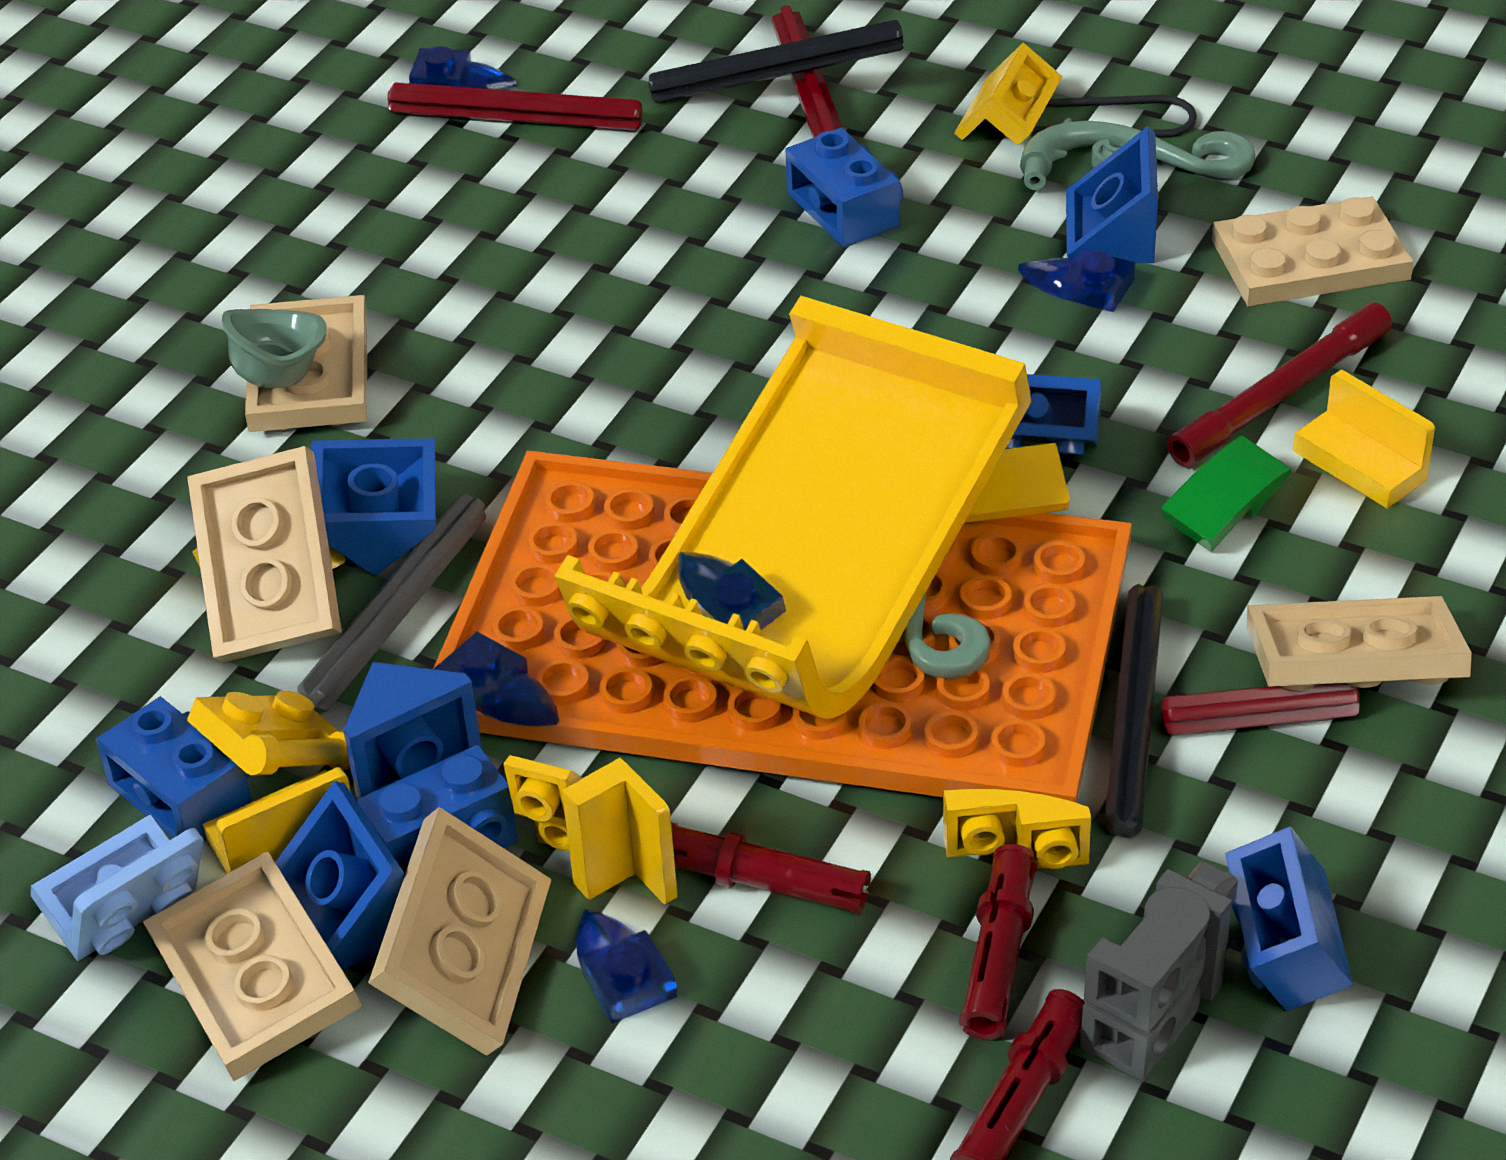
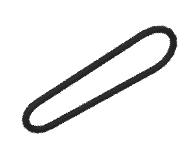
M1169 95L1050 99L1046 107L1171 103L1187 111L1189 119L1184 125L1173 129H1152L1156 137H1172L1188 132L1195 125L1197 113L1190 103L1184 99ZM1035 126L1031 134H1036L1050 126Z

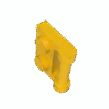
M279 691L276 695L251 696L241 692H229L225 697H195L187 721L249 775L273 774L279 767L329 765L332 769L340 767L343 771L351 770L344 731L337 730L314 710V703L299 693Z

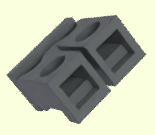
M1199 862L1187 878L1167 869L1156 882L1155 893L1148 898L1145 904L1143 921L1124 943L1119 946L1102 937L1087 954L1083 999L1087 1002L1083 1005L1080 1049L1142 1082L1146 1080L1196 1015L1200 1006V997L1211 1002L1222 988L1226 950L1230 947L1232 929L1229 927L1231 906L1236 898L1238 880L1233 875L1206 862Z

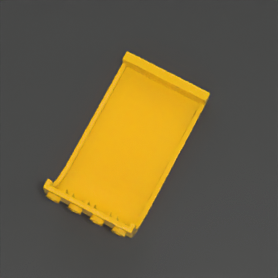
M800 295L789 313L795 334L794 340L655 569L642 587H640L638 579L631 578L625 587L620 573L615 571L608 582L585 574L580 560L570 555L566 556L554 577L566 603L567 611L577 626L586 633L824 719H832L851 709L865 695L879 676L1032 401L1026 365L1023 362Z

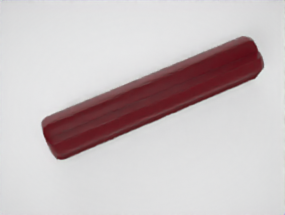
M1347 683L1314 684L1313 688L1304 691L1286 690L1283 686H1263L1184 694L1164 698L1162 700L1161 717L1166 733L1171 736L1352 718L1359 713L1360 695L1357 687L1350 686Z

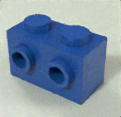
M842 127L833 131L823 132L817 137L785 148L787 193L843 248L900 226V202L903 199V188L899 178L893 171H888L870 154L865 145L859 144Z
M1027 374L1032 402L1005 449L1023 447L1024 441L1045 442L1048 444L1056 443L1059 455L1083 456L1084 445L1098 446L1103 389L1101 380Z
M160 696L96 738L109 786L145 816L151 815L159 827L172 838L190 828H196L204 841H206L202 824L252 802L247 778L250 775L244 772L187 721L189 711L182 714Z
M478 744L356 799L404 872V876L423 820L438 807L503 848L518 842L508 783Z
M1289 826L1226 852L1229 873L1238 880L1236 898L1232 902V909L1241 925L1246 948L1242 950L1243 962L1255 987L1258 990L1267 988L1283 1008L1289 1011L1353 986L1326 871L1292 827Z

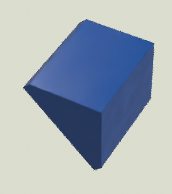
M1148 126L1066 189L1067 257L1074 263H1154L1158 210L1155 132Z
M435 438L311 441V451L315 455L329 546L372 575L377 576L436 530Z
M372 662L343 730L356 799L477 744L482 749L472 681L465 673Z
M334 781L275 864L342 971H345L378 956L404 879V872L345 783Z

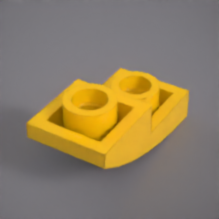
M509 755L503 766L514 813L526 816L534 821L538 842L548 844L559 850L569 851L562 789L579 781L582 777L569 769Z
M959 789L943 791V838L947 858L987 855L994 853L999 846L1018 844L1034 852V858H1038L1037 869H1060L1066 866L1089 864L1091 832L1089 807L1048 795L1015 790Z

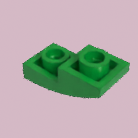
M1241 435L1204 463L1161 507L1162 518L1212 553L1245 514L1251 518L1256 515L1291 475V468Z

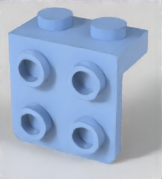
M148 815L31 885V897L77 962L95 950L99 955L107 954L120 947L133 935L135 931L134 926L194 893L193 890L196 889L204 839L196 828H190L169 840L153 817Z

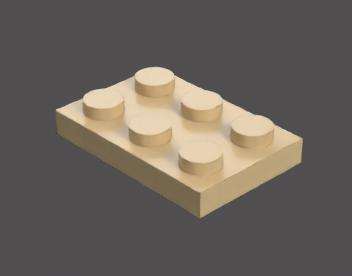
M1373 196L1364 198L1353 197L1340 202L1309 207L1297 206L1290 210L1260 215H1242L1235 219L1213 222L1212 242L1247 307L1411 280L1413 260Z
M357 295L250 305V309L301 311L319 315L326 322L327 331L324 342L316 351L309 372L300 382L285 388L271 389L259 387L247 381L245 417L248 431H284L290 428L323 425L340 426L348 423L367 422V309L365 296Z
M306 446L187 476L213 658L224 663L341 634L342 629L314 452Z
M1442 596L1247 605V631L1268 687L1283 686L1286 690L1304 691L1313 688L1315 684L1347 683L1353 687L1369 688L1381 684L1382 681L1413 680L1421 684L1434 685L1444 683L1449 678L1470 677L1472 652Z
M438 807L423 820L368 983L484 1055H489L504 1043L551 878Z
M268 851L143 921L233 1081L243 1077L362 1007L354 988Z

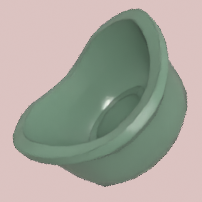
M234 309L225 311L222 315V326L228 335L231 366L236 374L243 379L263 388H285L300 382L309 372L316 351L324 342L327 331L324 319L319 315L308 312L272 309Z

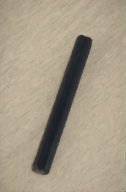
M898 20L886 21L654 72L649 75V90L656 103L672 101L901 51L904 48V35Z
M1137 584L1128 591L1105 814V828L1113 836L1124 834L1132 838L1142 831L1163 593L1155 585L1146 588Z

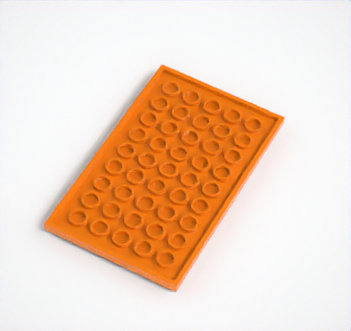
M527 450L433 668L434 670L465 673L472 681L479 733L943 797L944 790L1002 789L1043 794L1077 803L1131 543L1132 523L1052 513L964 523L926 590L922 627L923 641L938 651H948L956 648L961 644L957 638L944 634L935 635L932 632V622L940 614L953 613L965 615L978 620L987 629L991 639L989 659L980 670L967 677L957 679L936 678L923 673L913 663L906 649L902 634L879 676L865 695L844 714L832 719H824L586 633L577 626L566 609V603L554 575L567 555L578 558L585 574L608 582L615 571L620 573L625 587L631 578L638 579L640 587H642L712 475L711 472Z

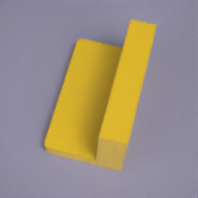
M1022 43L986 78L954 134L963 140L984 119H987L1018 146L1033 131L1063 76L1025 43Z
M1340 370L1332 375L1330 379L1327 411L1295 432L1293 452L1388 509L1427 481L1435 426L1423 416L1344 370Z
M1056 443L1005 449L964 523L1067 510L1069 508L1070 496Z
M621 757L562 789L573 884L588 900L593 899L634 874L663 904L666 905L678 897L670 809L667 803Z
M337 767L328 772L327 770L321 771L202 824L206 841L225 872L228 874L267 851L274 862H276L334 781L345 783L351 792L349 779L343 769Z

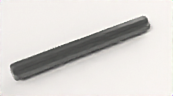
M465 493L459 495L437 520L436 530L416 545L298 685V693L314 703V710L316 712L323 713L329 710L486 520V514L483 510L485 504L480 498L473 499Z

